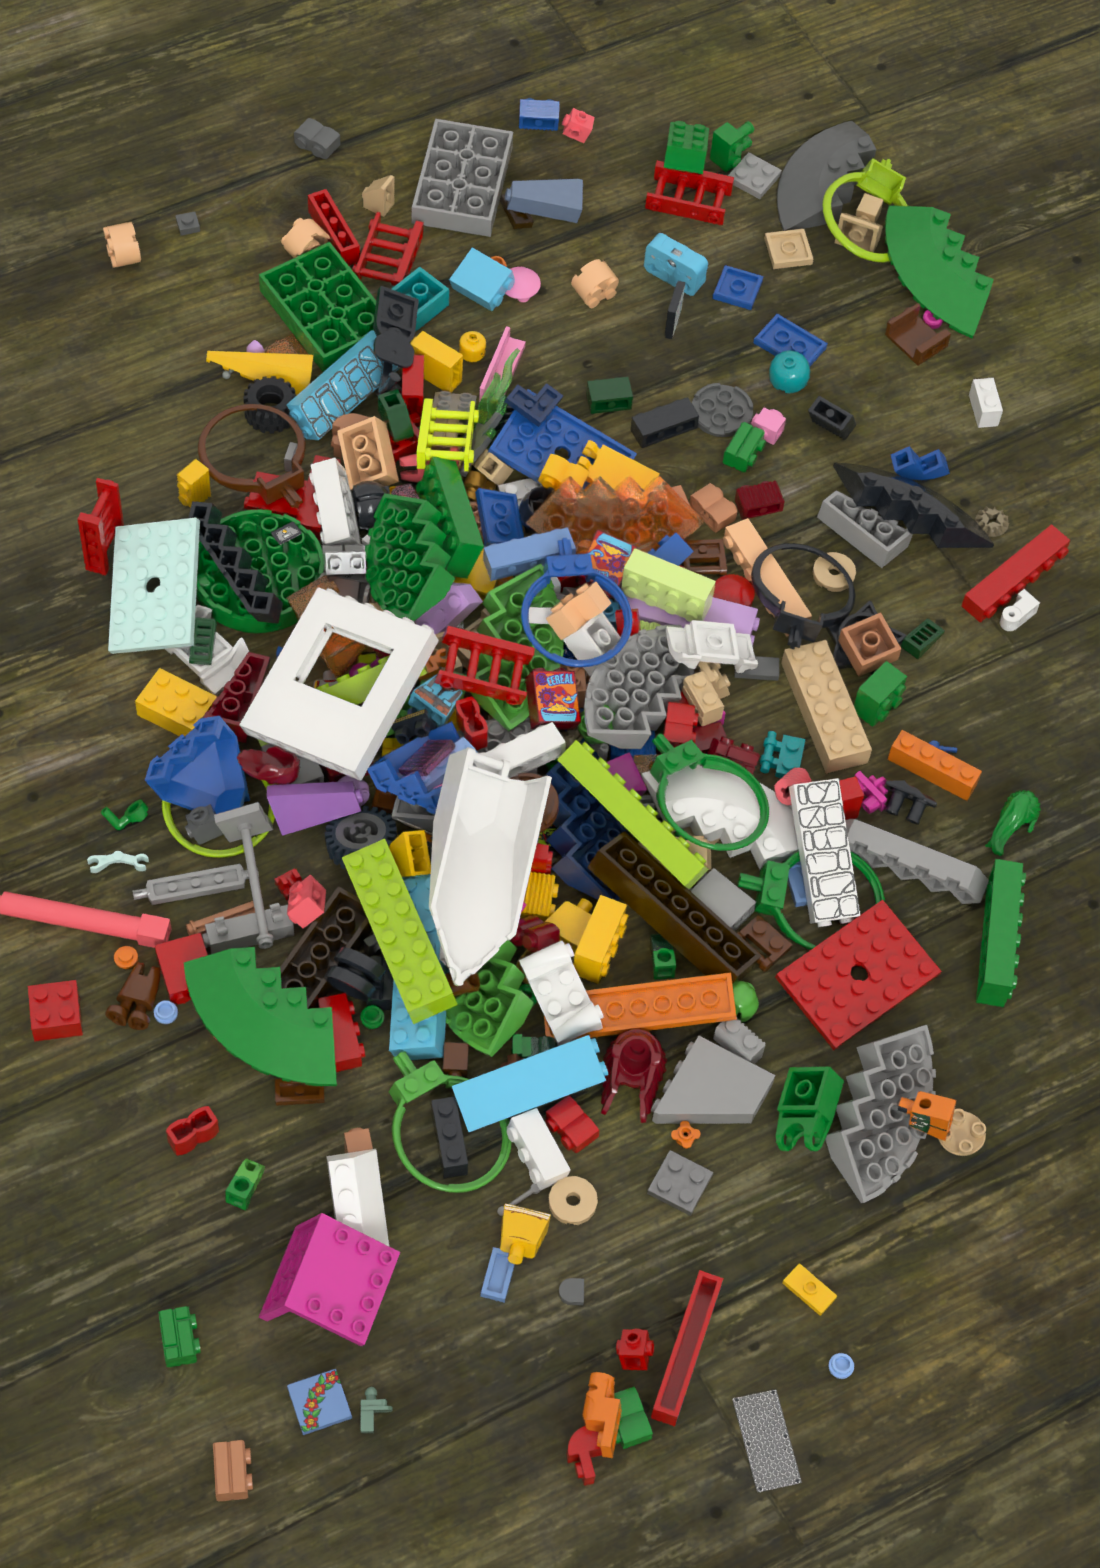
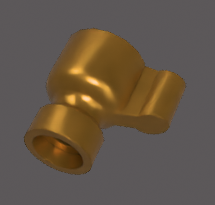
M469 471L464 481L469 502H477L475 492L478 488L495 491L496 484L488 481L486 476L480 472Z

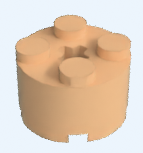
M299 218L294 222L293 228L288 234L282 238L281 243L284 245V249L293 258H296L328 243L330 236L314 220Z
M132 222L103 228L104 236L107 240L106 248L113 268L141 262L138 241H136V233Z
M597 259L583 266L580 269L582 273L579 276L575 275L571 282L572 287L585 304L590 308H594L601 300L605 298L609 300L616 295L615 289L618 286L619 279L604 260L601 262L600 259Z

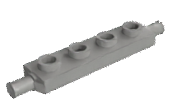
M241 864L148 880L146 888L132 891L134 900L148 897L151 904L156 905L242 889L245 886V879H249L248 870H244Z

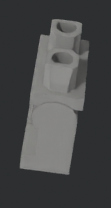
M364 544L345 545V551H342V545H322L326 575L366 574Z

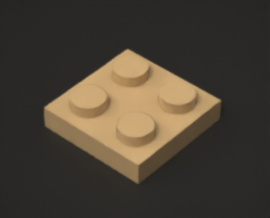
M804 229L765 233L764 239L773 269L813 264V256Z

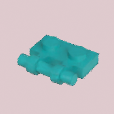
M769 731L763 743L765 749L764 754L760 757V771L762 773H769L770 768L776 769L775 777L782 778L790 770L800 767L805 739L783 735L782 742L776 740L777 733ZM773 751L780 752L779 759L772 756Z

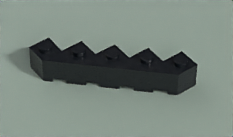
M192 501L189 518L200 520L199 540L226 577L246 610L258 622L279 623L283 602L274 593L265 592L268 580L258 570H250L252 557L243 548L235 547L237 534L228 525H220L222 512L213 503Z

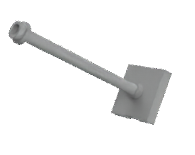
M259 802L216 814L214 818L216 825L229 843L242 839L259 931L256 943L259 945V948L266 949L273 945L274 937L268 932L251 836L271 831L273 826L271 820L264 813Z

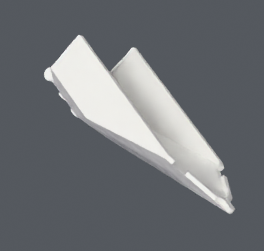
M469 747L449 755L433 821L429 909L455 986L463 985V982L471 974H475L499 951V947L516 935L552 779L550 776L528 781L509 779V761L504 759L500 761L482 755ZM473 762L497 769L499 773L495 774L475 767Z

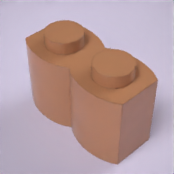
M709 483L690 496L689 504L699 517L703 518L712 531L718 532L736 520L737 508L735 504L723 497V492L719 487Z

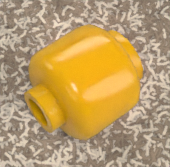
M469 331L461 336L459 353L463 355L464 360L477 362L485 356L486 339L481 333Z

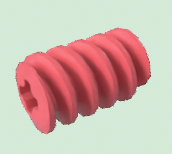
M799 767L785 774L774 785L777 799L782 804L792 805L789 787L794 784L811 782L809 773L806 769Z

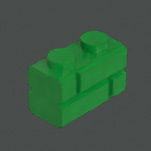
M746 422L741 423L724 452L723 463L732 468L735 467V469L743 473L746 472L749 466L753 467L757 459L756 453L758 451L762 452L766 444L764 430L753 427Z
M188 1306L159 1311L166 1367L196 1363V1354L201 1353L199 1338L193 1337V1329H197L195 1314H190Z

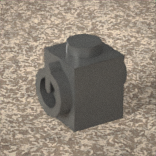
M211 804L205 807H196L190 814L185 815L188 822L185 829L190 838H195L198 845L223 835L215 823L214 815H216V812Z

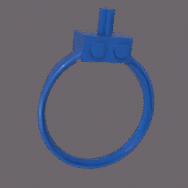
M562 538V540L557 541L559 555L546 556L543 568L544 575L531 585L524 597L521 607L523 629L531 644L542 655L556 663L571 667L599 665L617 655L627 643L632 629L631 607L621 588L610 578L593 569L591 555H573L570 539ZM585 575L586 582L594 580L593 583L597 582L603 590L617 600L623 612L624 628L621 638L612 650L596 658L573 660L554 653L551 654L538 643L530 628L529 608L534 597L546 588L547 584H550L551 577Z

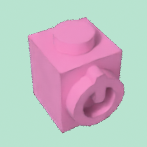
M763 408L760 414H755L751 425L764 430V440L774 445L784 431L786 418L777 410Z

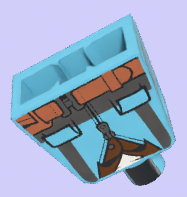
M435 675L412 691L408 704L418 711L427 709L430 717L440 727L446 724L456 709V701L461 699L463 692L460 689L444 688L440 684L434 683Z

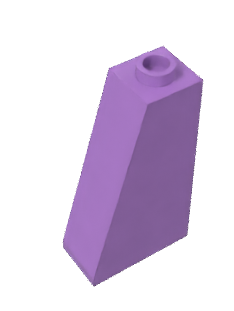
M353 781L267 786V799L282 836L361 812V802H364L360 788L356 789Z

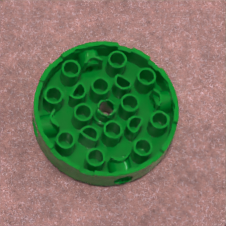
M247 510L222 518L220 525H228L237 534L235 547L243 548L252 557L250 570H258L268 580L265 592L274 593L283 602L279 623L258 622L246 610L226 577L199 540L196 597L200 605L212 609L211 617L222 625L247 633L274 632L297 623L316 591L318 578L324 573L323 551L316 536L310 529L307 530L302 526L299 520L286 514L283 516L274 514L271 510ZM294 522L302 534L280 545L271 533Z

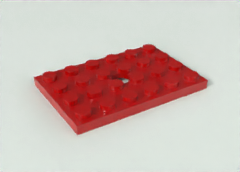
M881 900L777 973L775 978L830 1047L835 1050L940 975L942 971L888 905ZM854 966L864 967L868 973L867 979L865 981L854 980L850 973L851 968Z

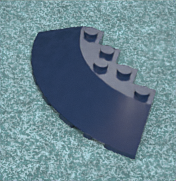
M584 738L581 741H579L581 744L586 742L592 748V746L587 741H585ZM594 750L592 755L598 760L599 756ZM558 761L544 775L552 777L551 785L555 788L559 798V812L552 823L557 829L546 840L562 857L551 869L567 885L597 900L602 895L618 901L620 897L587 867L599 849L624 831L630 836V831Z

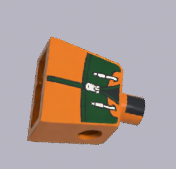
M919 1091L915 1101L901 1097L897 1111L910 1115L909 1125L912 1128L946 1141L953 1122L956 1100Z

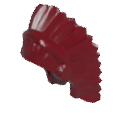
M632 1029L623 1032L610 1042V1046L606 1050L607 1053L603 1057L609 1075L605 1076L606 1081L602 1084L604 1089L601 1094V1104L603 1105L601 1114L606 1115L619 1085H625L634 1089H640L641 1123H646L647 1114L651 1113L653 1098H656L659 1083L663 1080V1073L667 1071L665 1067L667 1060L665 1058L666 1054L656 1037L646 1030Z

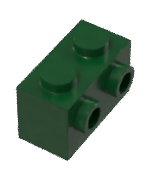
M629 377L587 381L586 396L591 414L632 409L633 394Z

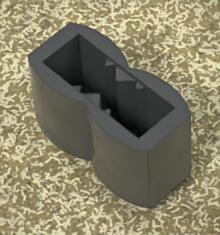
M307 118L294 132V141L299 148L311 151L316 157L327 159L341 145L340 134L337 131L323 126L311 118Z

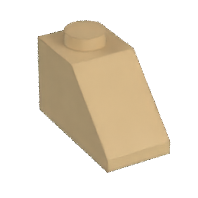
M390 175L375 180L369 187L364 189L362 193L364 208L374 213L381 212L383 217L394 205V176Z

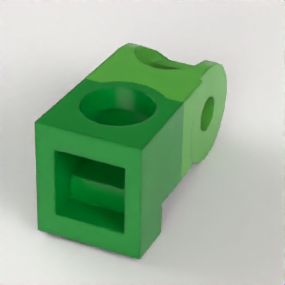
M246 1158L226 1189V1203L246 1211L250 1204V1199L263 1176L265 1166Z

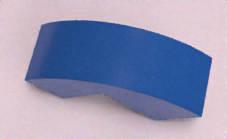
M910 446L891 454L894 471L902 477L912 480H929L950 474L946 457L939 449L922 457H919Z

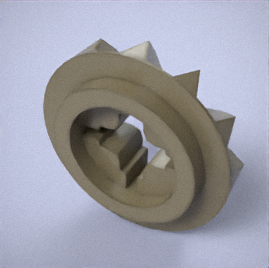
M986 506L984 510H979L975 517L977 524L991 537L1004 534L1009 526L1008 516L1004 515L1003 510H996L995 507L989 509ZM996 518V522L988 524L989 519Z

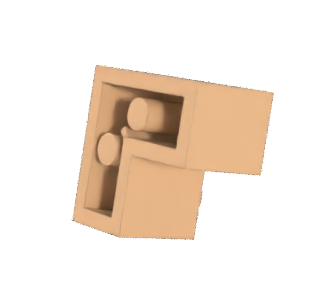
M597 582L589 586L585 583L576 590L577 593L575 595L572 593L567 594L561 599V602L550 609L552 613L546 620L560 640L576 632L582 625L602 613L611 604V601Z

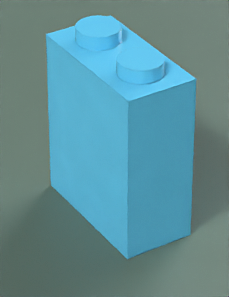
M471 248L449 281L452 289L493 311L496 306L498 307L501 304L506 291L513 287L515 278L512 270L478 250Z

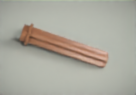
M251 901L195 922L191 920L189 924H186L188 935L206 933L205 924L215 922L214 918L224 916V920L255 913L254 903Z

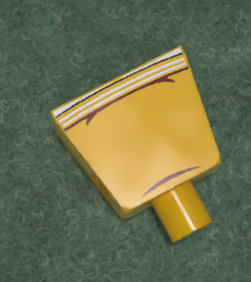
M509 1204L504 1205L500 1250L509 1253L507 1259L510 1263L521 1264L523 1257L532 1259L536 1256L548 1232L551 1214Z

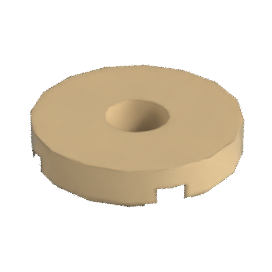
M837 552L827 553L845 568L853 582L856 568L852 560L844 554ZM822 557L815 561L812 572L817 585L823 586L831 592H840L849 588L847 580L837 567H834ZM829 570H837L840 574L832 575Z
M577 1176L558 1180L551 1188L549 1194L550 1211L556 1219L565 1224L580 1225L588 1221L594 1215L598 1203L597 1192L593 1185L586 1179ZM569 1196H576L580 1203L576 1206H571L567 1203L566 1199Z

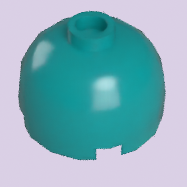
M788 350L779 353L770 364V382L777 390H784L785 393L800 391L807 385L810 379L808 360L797 351Z

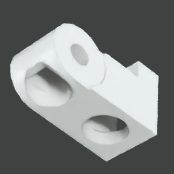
M1023 589L1018 593L1015 604L1003 610L1000 626L1006 631L1016 630L1037 613L1040 602Z

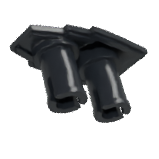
M905 780L886 781V789L892 792L888 805L885 808L887 813L898 816L904 799L912 800L913 804L906 820L919 825L925 808L929 806L937 807V802L932 797L908 785Z

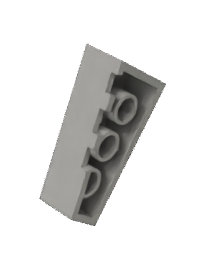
M835 491L823 500L817 516L818 519L881 568L909 546L913 536L908 529L898 526L897 521L883 520L876 510L856 506L852 498L838 491Z

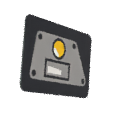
M291 522L273 531L271 534L281 545L302 534V532L294 522Z

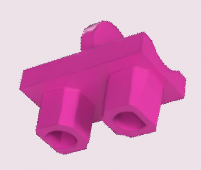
M861 771L857 772L855 776L864 795L867 797L862 802L863 809L868 814L877 809L882 812L886 808L885 802L887 798L884 795L888 790L884 786L887 780L884 777L876 779L873 775L867 779Z

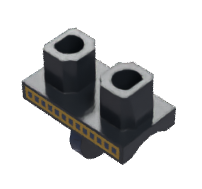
M413 707L408 709L406 716L395 719L391 728L395 732L397 741L403 745L409 742L410 737L416 735L421 738L429 736V731L436 729L437 723L430 717L427 709L418 711Z

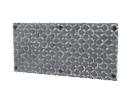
M777 1390L733 1398L757 1492L802 1483Z

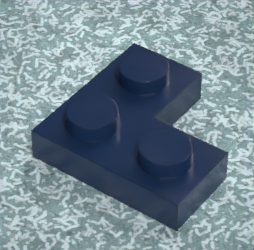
M547 383L536 396H533L520 385H517L507 396L505 403L539 427L559 404L563 395Z

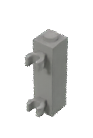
M279 903L270 905V909L265 910L268 932L273 935L274 940L294 936V925L287 915L288 905L280 906ZM251 913L224 920V916L214 918L215 922L205 924L206 933L202 934L205 948L210 947L211 954L231 948H245L257 945L256 938L259 936L256 914Z

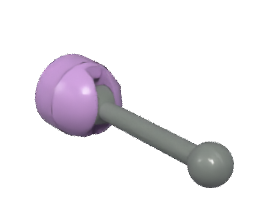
M253 340L247 346V352L265 353L262 345L256 340ZM234 370L224 371L222 377L229 379Z

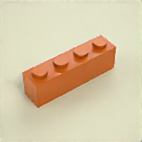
M901 730L893 743L888 757L889 761L968 801L977 786L982 773L981 770L904 730Z

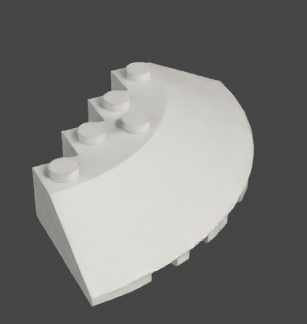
M687 766L668 775L669 783L665 793L666 805L672 819L680 828L683 829L690 826L694 836H704V839L710 842L720 838L723 844L741 841L752 834L757 828L760 819V806L751 787L740 777L725 771L702 768V766H697L695 769ZM650 771L642 773L641 776L662 820L667 821L656 799L659 783L650 774ZM763 784L761 786L766 793L769 803V820L763 834L755 842L744 848L727 851L731 858L750 850L759 869L763 867L767 860L780 863L799 851L792 805L782 804L777 799L775 792Z

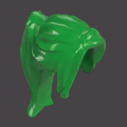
M1019 790L1011 793L1007 798L991 839L985 845L992 848L995 855H1003V848L1007 840L1025 823H1030L1028 832H1032L1041 811L1038 798L1030 790Z

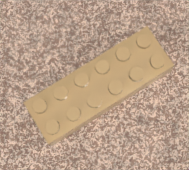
M823 640L802 645L800 648L795 647L794 650L790 648L785 649L781 664L825 772L830 773L867 764L872 748L827 641Z

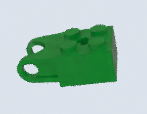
M831 1067L789 1068L777 1108L780 1113L776 1130V1143L781 1151H790L803 1135L805 1146L810 1151L821 1149L833 1122L844 1080ZM785 1134H786V1136H787V1138H786V1144H784V1135H785ZM813 1136H814V1139H815L814 1145H813V1143H812V1138H813Z

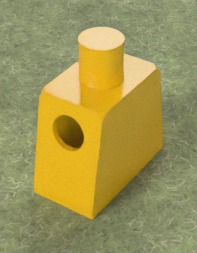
M425 830L401 833L389 846L401 876L431 874Z
M583 898L577 906L568 901L564 902L545 921L555 924L560 929V941H563L564 944L569 943L574 955L591 918L589 911L593 907L590 901Z

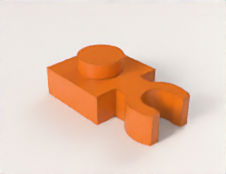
M445 648L439 649L434 656L431 655L426 663L429 673L418 677L419 682L436 675L440 670L439 667L446 666L447 659L441 658L446 655Z

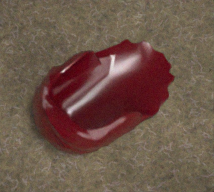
M276 746L268 748L266 752L253 749L243 750L237 756V761L243 771L253 778L266 781L269 785L293 783L297 779L301 768L300 759L294 753Z

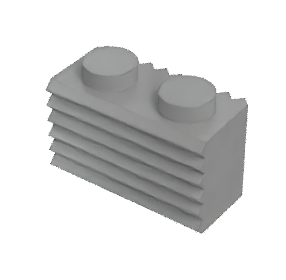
M741 1020L722 1021L716 1027L713 1039L724 1049L753 1064L762 1058L765 1042H762V1039H758L755 1033H751V1030H748V1026H744Z

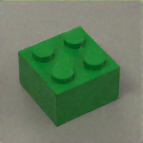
M885 661L859 687L854 703L857 715L872 727L879 721L883 722L887 718L889 711L892 708L896 709L902 702L903 698L901 695L906 689L905 682L907 676Z

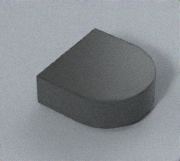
M568 1278L560 1284L559 1297L563 1303L567 1305L584 1304V1279Z

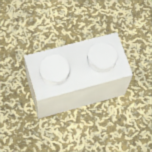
M994 378L974 379L969 397L978 428L998 426L1003 409Z

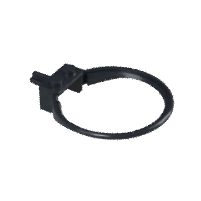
M798 543L778 544L764 550L753 564L751 579L754 591L764 606L775 616L773 630L789 634L787 645H790V649L800 648L802 639L815 642L822 628L839 624L848 617L854 607L856 598L855 588L848 572L837 560L817 548ZM779 549H797L814 553L830 562L834 567H837L844 575L849 586L848 602L839 611L828 614L821 613L817 621L785 612L786 601H782L779 604L780 600L762 582L760 570L763 561L769 554Z

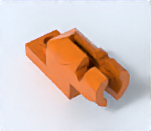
M593 1372L590 1375L589 1391L586 1393L582 1416L588 1430L599 1432L597 1446L601 1447L602 1457L613 1458L622 1413L620 1399L614 1398V1377L605 1373Z

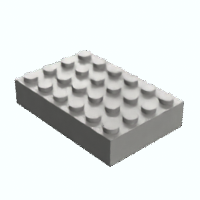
M435 119L412 204V224L420 221L424 222V226L491 237L513 148V132Z

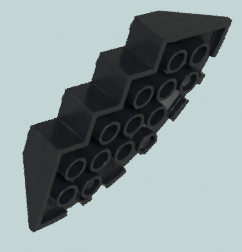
M850 463L833 464L834 469L856 506H875L883 520H902L910 534H929L937 548H993L994 543L975 520L953 502L932 489L882 469Z

